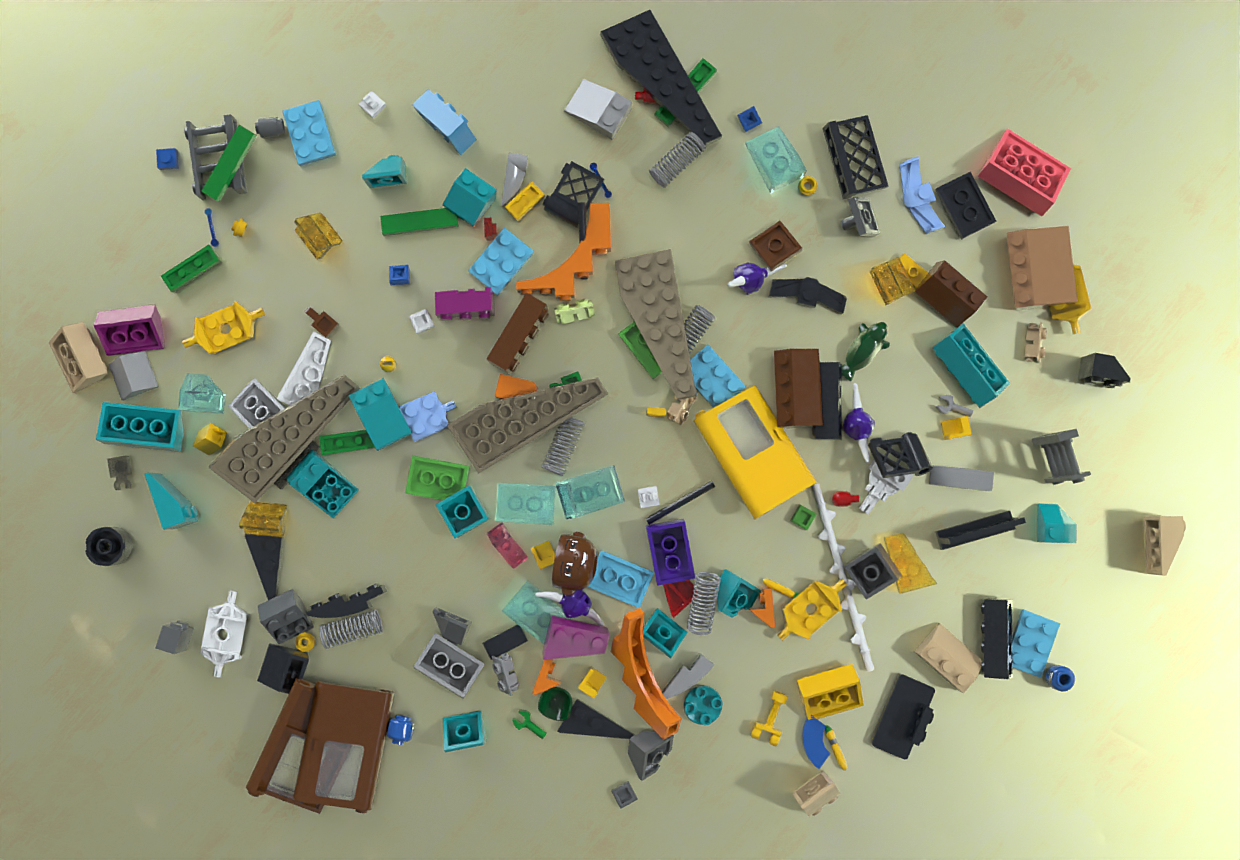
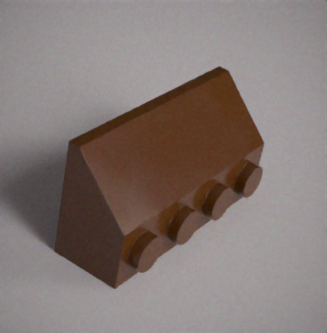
M784 349L774 351L777 427L823 426L819 349Z

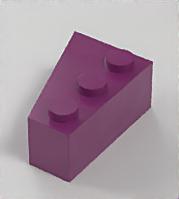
M485 287V291H475L473 288L468 289V291L451 290L435 292V315L442 321L452 320V317H460V320H470L471 317L479 316V319H490V316H495L494 292L491 287Z
M551 615L542 649L543 660L605 654L610 636L608 627Z

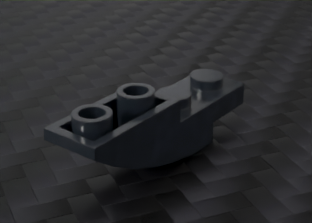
M376 583L366 588L368 592L362 595L360 592L349 596L350 600H348L346 594L340 596L337 593L329 597V602L323 605L322 602H318L310 606L312 610L306 613L308 616L317 618L349 616L373 607L370 599L387 592L384 585L378 586Z

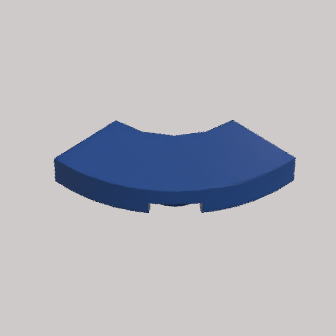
M811 715L813 719H806L803 726V745L810 761L815 767L820 769L830 755L823 743V732L826 725Z

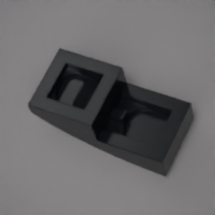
M517 624L482 644L490 660H492V656L499 657L528 640L520 624Z

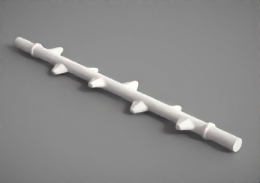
M812 485L817 502L816 506H818L824 530L818 536L819 539L828 541L835 563L830 569V573L838 575L839 580L843 579L847 583L842 589L845 599L840 604L842 609L849 610L855 630V635L850 641L853 644L859 645L866 670L872 671L874 666L869 653L870 649L867 646L861 626L866 616L857 613L851 593L856 584L853 580L847 579L840 556L845 550V546L837 544L830 522L836 516V512L826 509V502H824L820 485Z

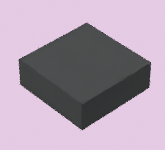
M629 781L611 790L620 809L638 800Z

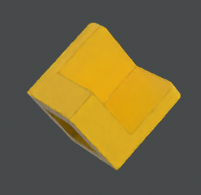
M968 416L941 422L944 440L972 435Z
M209 423L198 431L193 447L207 455H211L222 447L227 432Z
M550 541L531 548L540 570L554 564L555 552Z
M591 666L578 685V688L594 699L607 677Z

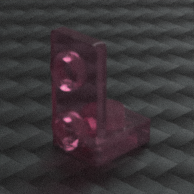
M503 522L487 533L492 545L513 569L528 559L526 553L512 538Z

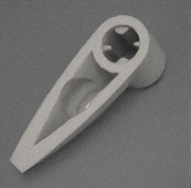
M509 152L502 207H505L518 193L526 173L528 155Z

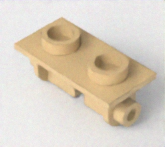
M1040 322V327H1037L1036 323H1029V327H1027L1026 341H1033V344H1026L1024 357L1027 362H1034V359H1037L1038 363H1041V358L1045 357V347H1042V341L1046 339L1047 328H1044L1042 322Z
M697 396L678 400L681 401L680 404L673 402L667 412V418L682 425L683 421H686L688 418L689 409L696 402Z

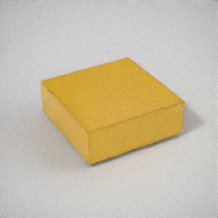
M647 407L646 415L664 418L666 416V409Z

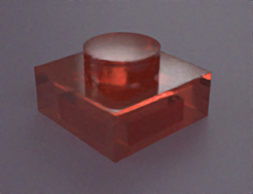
M492 217L484 218L486 241L494 240V235H497V224L493 223Z

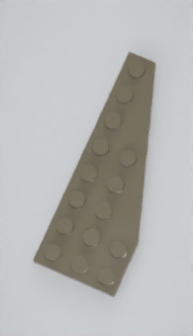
M671 249L616 260L615 265L621 298L677 400L696 397L695 382Z
M344 374L236 436L209 465V469L252 502L256 503L350 400L349 395L358 391L360 387Z
M595 377L483 403L447 426L479 474L608 395V392L600 379Z

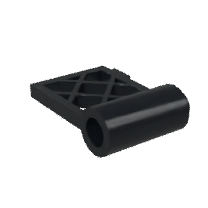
M571 161L570 164L566 163L561 171L563 176L551 196H546L542 205L545 206L544 210L578 228V202L576 196L587 194L588 201L585 205L587 212L590 203L593 202L605 179ZM572 168L580 171L581 178L571 180L570 172ZM593 178L599 181L596 187L588 189L585 180ZM583 181L585 190L575 193L572 184ZM570 184L572 194L564 195L559 192L562 186Z
M907 432L901 438L889 440L873 438L868 444L883 478L909 474L921 476L933 469L916 433ZM898 444L901 452L899 453L892 449V445ZM876 447L885 450V455L879 453ZM889 453L898 458L896 462L888 458ZM900 461L905 462L909 469L899 465ZM887 463L892 466L893 471L887 472L884 464Z

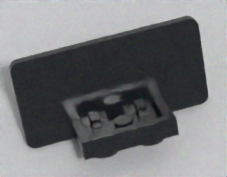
M900 674L872 739V745L901 759H908L913 745L919 746L920 742L925 740L927 725L931 724L934 718V709L929 706L935 689L932 686Z

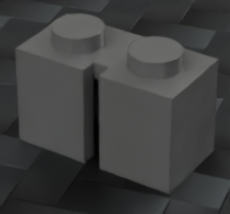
M180 620L163 625L155 649L171 654L186 651L194 628L188 626L189 623Z

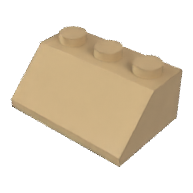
M84 322L62 326L49 341L50 347L72 393H76L101 381L107 374V367L102 362L98 348L94 345L90 331L86 328Z
M940 623L936 625L914 651L955 689L962 693H965L976 680L981 669L982 660Z

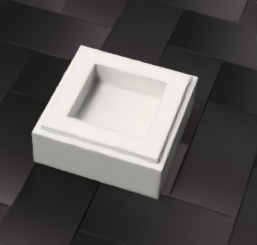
M427 309L409 316L416 334L435 327Z

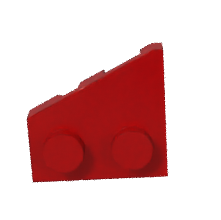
M690 580L663 585L673 618L692 602V594H694L693 590L695 589L694 584Z

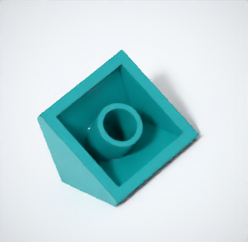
M658 608L643 626V637L669 658L673 656L688 633Z
M481 711L443 718L445 752L485 744L486 734Z

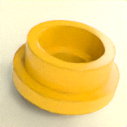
M805 176L799 181L798 189L804 195H812L817 190V182L813 177ZM804 184H810L811 188L806 189Z
M244 219L235 220L231 228L234 231V236L242 237L248 224L244 222Z
M303 632L296 637L295 645L298 650L308 652L315 646V638L311 633ZM303 639H307L308 644L306 646L302 644Z

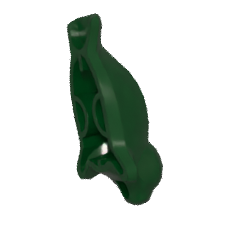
M879 322L871 325L869 328L864 323L860 324V334L851 344L847 353L846 363L842 366V376L850 382L853 380L855 371L867 366L881 349H886L890 346V343L885 341L888 334L886 323Z

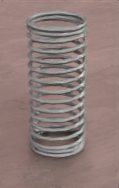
M689 132L682 141L677 143L673 149H670V152H667V155H664V158H661V161H658V164H655V167L649 169V173L660 186L666 188L667 183L670 184V180L673 181V177L676 178V174L679 175L682 169H686L685 166H689L688 163L692 164L691 160L695 161L694 157L698 158V155H701V152H704L706 147L697 135Z
M700 305L694 307L695 309L692 310L690 316H687L684 325L689 326L693 330L691 331L685 327V330L691 334L686 333L688 337L687 342L696 347L695 343H699L695 338L701 340L700 336H704L700 331L706 333L705 329H709L705 324L711 326L708 321L714 322L716 319L712 313ZM687 321L690 322L691 324H693L696 328H694L693 326L689 325V324L687 323ZM688 344V348L691 349V350H694L693 347H691V346Z
M570 417L564 423H560L561 426H558L559 430L556 431L559 435H554L558 439L553 438V441L556 443H551L555 447L550 446L549 448L553 451L548 450V453L551 455H546L550 459L545 458L544 460L548 463L543 462L541 466L561 476H564L565 473L560 470L566 471V469L556 464L568 466L558 460L569 463L568 460L562 457L571 459V457L561 452L573 455L563 448L574 451L573 448L562 443L576 447V445L564 439L578 443L576 440L563 434L580 439L567 431L581 435V433L567 426L583 431L581 428L568 422L582 427L585 426L583 421L574 417Z
M699 572L695 578V590H693L694 594H692L693 602H691L692 606H690V618H688L687 629L697 635H708L712 630L715 603H717L716 599L721 578L710 572ZM706 576L714 577V578L718 579V581H716V580L713 579V578L706 577ZM701 578H706V579H710V580H713V581H707V580H703V579H701ZM691 625H698L706 628H696ZM693 629H697V630H707V629H709V631L701 632V631H696V630H693Z
M376 609L371 610L370 614L366 612V616L362 613V618L358 614L357 617L354 615L353 619L351 616L349 620L345 618V622L341 619L340 622L339 620L336 623L333 621L332 625L328 623V626L326 624L319 626L320 639L325 649H329L330 646L346 644L347 641L350 643L351 640L363 639L364 636L367 638L368 635L372 636L373 634L376 635L383 632L381 618Z

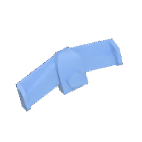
M919 156L904 161L900 164L905 206L910 210L926 234L944 228L945 225L929 205V203L936 200L930 183L928 182L923 185L921 183Z

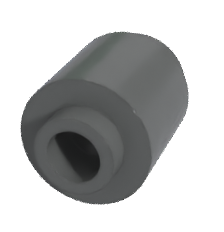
M259 118L258 122L255 123L256 133L260 134L261 138L285 134L282 118Z

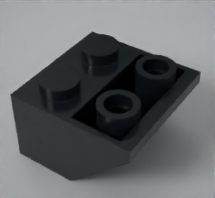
M1093 353L1081 357L1078 380H1083L1084 384L1096 385V383H1100L1105 388H1115V386L1121 387L1131 380L1115 356Z
M269 643L257 681L278 692L289 694L295 680L303 679L309 661L308 653Z

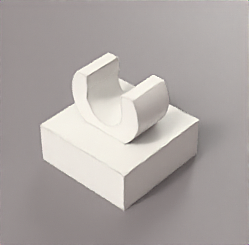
M373 91L367 94L359 103L360 107L373 119L386 107V104Z
M657 486L637 489L641 508L660 505Z

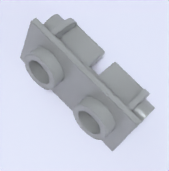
M508 653L502 654L500 659L492 656L494 663L492 667L499 680L497 682L501 692L512 696V691L518 690L519 686L516 672L509 673V671L514 669L512 658Z

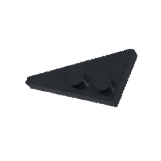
M245 534L246 542L267 599L270 600L278 594L284 537Z
M578 698L572 706L570 718L563 721L557 730L559 733L621 739H630L635 735Z

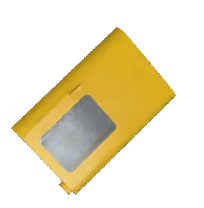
M756 385L707 412L702 410L695 415L696 419L693 420L754 520L817 483L784 429L777 427V418Z

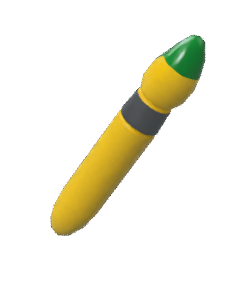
M826 725V737L829 739L837 762L842 770H846L847 764L835 738V733L830 726Z

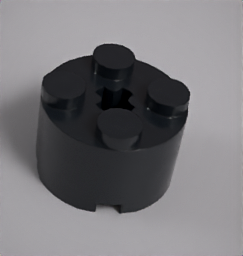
M119 527L97 528L88 535L85 542V552L88 559L100 566H112L123 563L130 556L134 547L130 535Z

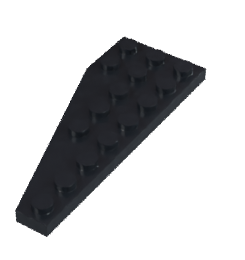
M651 10L601 31L600 36L617 66L622 71H626L634 82L639 83L645 89V92L665 111L668 110L678 123L681 122L688 129V132H693L697 135L705 146L722 138V134Z

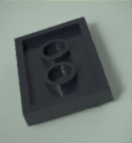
M971 171L935 189L961 240L997 222Z

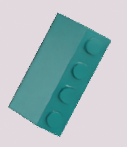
M964 323L932 347L936 355L946 364L948 371L957 378L959 385L967 391L971 400L979 408L998 397L1010 384Z
M103 402L96 440L108 445L181 452L184 435L182 414L180 410Z

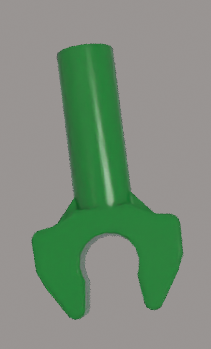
M519 710V714L524 716L525 721L520 722L518 719L513 718L514 726L518 730L528 728L543 739L547 733L531 722V713L527 710Z

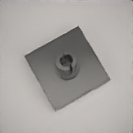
M853 197L848 199L853 216L841 220L843 229L848 230L856 226L859 236L874 237L879 235L880 231L869 198Z

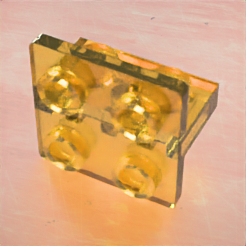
M321 212L296 218L294 221L297 225L295 232L317 260L323 258L331 247L340 245L343 242Z
M899 257L877 265L869 271L885 305L915 292Z
M249 502L239 522V528L244 529L245 534L283 537L285 534L284 515L287 511V505Z

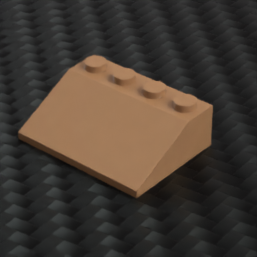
M1069 226L1026 229L1007 233L1015 308L1018 311L1078 302Z

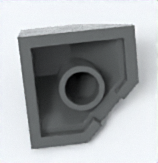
M434 608L433 614L442 637L455 646L458 644L462 645L472 622L440 608Z
M642 731L629 739L628 755L641 781L658 770L660 767L658 763L663 758V755L668 756L672 750L674 735L663 740L656 732Z

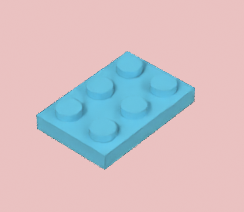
M319 100L283 110L299 166L336 156Z
M504 227L468 272L486 287H491L498 296L532 256L534 251Z
M706 345L691 359L695 388L713 408L736 396L746 387L709 345Z
M601 550L597 558L595 576L588 587L640 608L654 572Z
M1022 609L1012 635V667L1041 678L1060 623Z

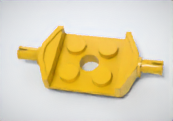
M1073 265L1078 302L1049 307L1052 319L1069 321L1073 334L1081 333L1078 323L1079 318L1092 308L1081 266Z
M235 301L233 305L202 318H195L193 337L183 340L182 343L185 348L198 344L209 354H215L253 338L255 319L265 316L264 310L261 308L254 312H248L241 304ZM225 324H229L231 328L227 334H223L221 331L222 326Z
M841 579L833 587L832 585L828 586L815 580L782 609L786 628L777 636L783 641L790 633H795L809 640L816 630L838 611H842L838 592L847 583ZM809 604H815L816 610L812 614L806 612V607Z

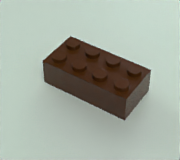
M526 292L486 358L490 364L509 375L511 371L515 372L520 364L518 362L520 356H525L530 347L528 346L529 341L536 338L539 333L538 326L540 323L544 324L549 316L547 304Z

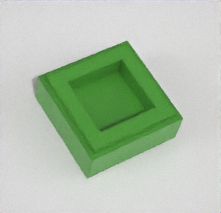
M799 504L790 521L808 530L816 513Z

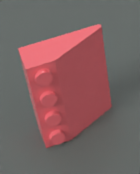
M1007 128L985 162L978 177L1033 212L1043 216L1055 203L1071 168Z

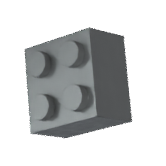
M881 543L853 559L844 567L866 600L895 583L902 576Z

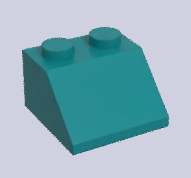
M465 168L454 181L442 206L474 227L495 201L497 189Z
M470 485L436 504L454 539L490 520L483 504Z

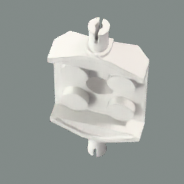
M229 590L228 600L224 605L212 607L208 610L200 653L215 664L212 675L214 677H221L224 663L241 659L240 651L246 620L250 614L236 605L237 591ZM220 629H225L228 633L225 640L221 639L218 635Z

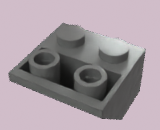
M293 589L258 605L260 623L278 644L314 628L301 598Z

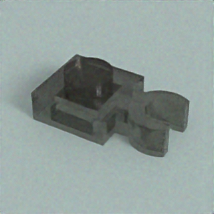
M125 455L107 459L110 478H116L114 489L117 491L121 490L120 484L124 482L126 489H130L131 482L127 479V475H132L129 456Z

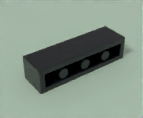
M820 362L823 426H813L812 433L816 440H842V364L840 362Z
M984 599L981 605V612L984 614V622L981 625V631L984 634V641L981 644L984 661H982L981 670L984 673V678L1010 679L1013 677L1012 599Z

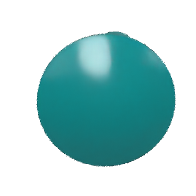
M698 686L690 690L686 695L684 711L692 722L699 725H710L719 717L723 702L718 692L713 688Z

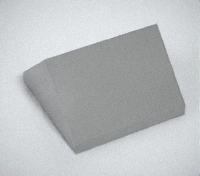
M145 351L120 355L109 364L121 400H126L159 387Z

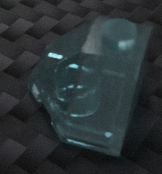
M187 373L179 393L178 410L224 414L225 394L214 384L213 380L207 374Z

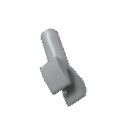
M944 395L939 397V399L947 402V407L936 406L940 413L947 414L949 411H955L968 417L972 416L973 410L955 404L953 396Z

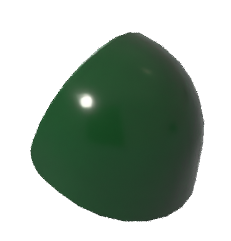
M553 687L542 693L538 702V710L542 715L556 721H565L570 718L573 702L568 691L563 688Z

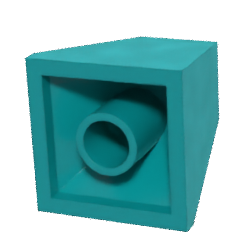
M390 155L362 174V179L369 188L407 184L405 162L398 155Z

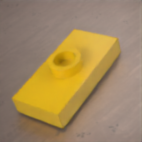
M531 181L504 208L518 222L545 197V194Z
M905 253L891 268L915 289L928 274L926 270Z

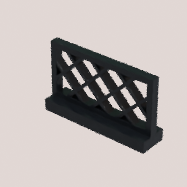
M868 115L838 122L836 120L830 121L823 127L843 200L855 195L889 187ZM864 121L866 128L864 133L855 128L858 122ZM840 126H845L850 130L847 136L840 133ZM852 131L861 136L858 144L849 139ZM863 139L870 142L871 147L869 151L860 146ZM846 142L855 147L852 154L845 151L844 146ZM857 149L866 154L863 162L854 157ZM868 157L875 160L876 165L874 168L865 163ZM851 160L860 165L857 173L850 169L849 164ZM863 167L872 172L868 179L859 174ZM874 174L880 177L882 184L876 185L871 182ZM857 178L866 183L863 189H856L855 181Z
M1005 511L938 530L935 533L940 550L1015 530V526L1024 524L1026 521L1025 517H1012L1011 511Z

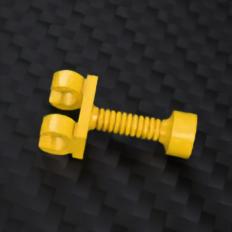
M773 691L771 699H773L774 703L766 724L755 721L751 737L758 740L763 729L772 733L769 743L777 746L782 732L773 728L780 709L779 707L781 704H786L788 696Z

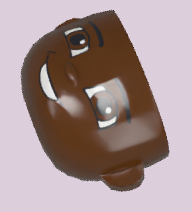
M574 532L573 535L562 534L558 542L552 572V585L554 588L562 589V593L565 596H571L576 591L588 587L595 576L597 549L590 540L586 539L583 533Z

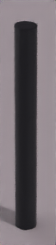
M578 202L579 244L586 237L585 202Z
M709 481L645 518L649 525L713 489L715 487L713 481Z

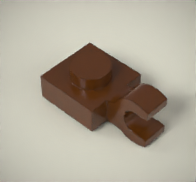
M310 306L305 311L314 320L311 326L325 338H328L339 325L324 311L319 315Z

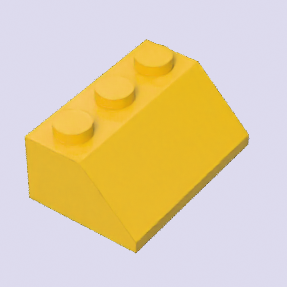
M853 664L797 680L800 698L808 720L813 719L811 715L816 719L864 706L860 680Z

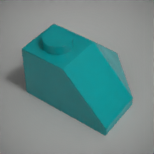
M1037 504V542L1076 543L1077 524L1058 504Z
M725 569L720 576V586L718 587V610L732 618L738 615V611L751 608L762 590Z

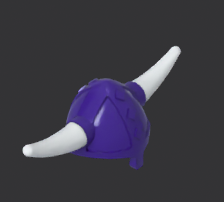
M747 262L734 269V280L727 285L728 287L739 286L749 295L759 291L764 278L786 268L787 265L782 264L771 272L768 267L760 268L756 264Z
M854 383L853 411L845 417L842 431L850 438L858 440L865 461L869 463L868 437L873 431L875 421L868 413L863 411L857 383Z
M583 590L576 591L571 596H565L557 592H538L535 594L536 597L549 598L561 604L567 618L583 615L594 620L599 626L605 627L599 615L591 609V600Z

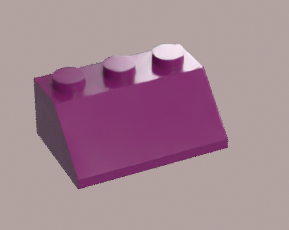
M156 305L98 312L93 326L107 356L164 349L162 320Z

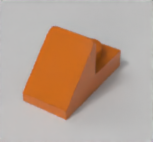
M762 588V593H759L760 605L763 604V608H751L749 610L770 628H775L772 589Z
M553 659L544 660L532 694L537 695L561 684L560 680L547 676L548 673L552 674L556 664L552 662Z

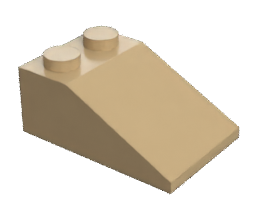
M1144 516L1146 574L1166 576L1183 540L1186 523L1183 520V516Z
M821 771L792 794L808 816H815L821 812L825 804H831L837 800V795L840 792L828 775Z

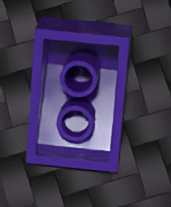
M679 519L647 525L646 530L657 586L695 579L685 520Z

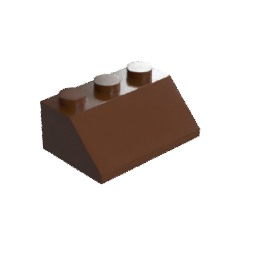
M945 260L936 262L914 291L916 295L956 328L971 317L988 297Z

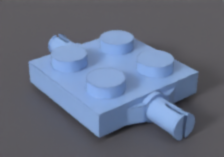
M435 391L399 406L412 432L411 436L414 442L447 429L449 423L446 412L457 408L454 401L443 405Z

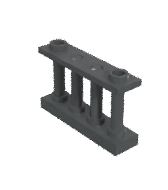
M231 114L223 115L224 122H222V125L196 128L190 121H186L187 128L184 129L186 139L189 141L195 182L192 184L194 194L201 200H206V195L202 192L205 186L202 173L212 172L217 163L201 165L200 155L220 152L226 149L237 129V120ZM224 132L227 136L225 143L198 147L197 136ZM243 161L228 188L232 187L239 194L247 193Z
M1077 429L1050 433L1032 439L1034 446L1041 445V448H1044L1052 477L1044 479L1045 483L1052 482L1053 485L1064 481H1072L1075 484L1085 481L1084 477L1091 475L1090 471L1080 472L1072 447V438L1079 436Z

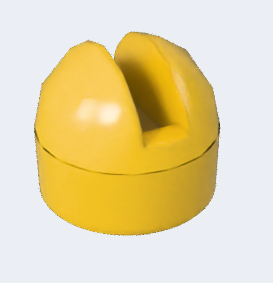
M386 356L381 359L380 367L385 372H391L395 369L396 362L392 357ZM383 362H392V365H383Z

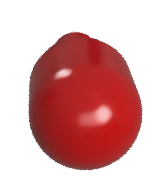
M643 89V92H635V100H643V103H657L645 92V89Z
M839 491L833 494L832 502L838 507L851 506V503L859 502V495H851L850 492Z

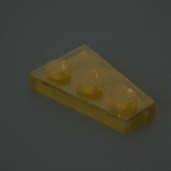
M904 533L884 537L888 555L902 574L901 578L896 581L899 594L937 584Z

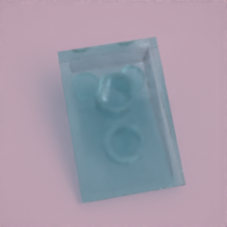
M779 126L745 142L770 193L805 176L807 170L799 154Z
M614 465L555 483L566 520L625 502Z
M498 483L496 521L554 525L556 486Z
M527 580L502 612L544 644L551 615L566 619L571 618H567L563 609L552 599L536 597L535 594L542 591L531 581Z

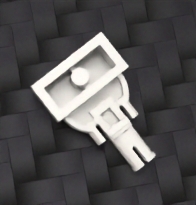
M873 459L869 465L871 470L869 484L865 488L869 494L859 508L865 511V513L870 514L878 500L881 499L885 502L888 496L897 493L899 489L904 491L914 475L883 478ZM887 463L884 464L887 472L893 471L892 466Z

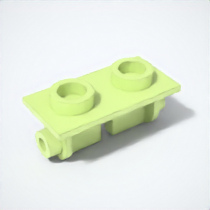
M580 299L575 304L563 303L558 305V308H554L555 314H559L556 316L557 323L565 324L575 321L573 314H577L578 320L591 318V315H595L593 307L589 308L593 306L592 301Z

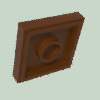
M778 221L749 241L751 247L771 272L803 251L801 245L781 221Z

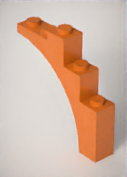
M590 203V215L585 240H581L571 257L557 269L532 280L516 282L517 292H521V295H525L526 292L532 295V292L548 295L552 294L551 291H555L556 299L563 302L571 301V298H575L574 276L578 275V278H589V275H593L592 253L596 252V255H606L607 252H611L609 203Z
M639 608L624 615L621 632L613 638L610 652L625 666L622 681L636 694L633 709L664 740L678 732L681 717L664 697L651 671L643 639L645 613Z

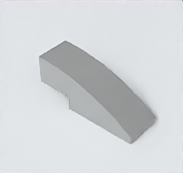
M932 465L933 469L930 471L929 478L930 485L992 491L994 472Z
M700 654L690 668L683 664L662 691L664 697L668 699L695 685L714 666L713 662Z

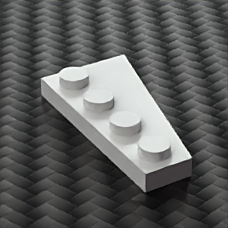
M313 331L277 397L278 400L290 406L319 389L331 340Z

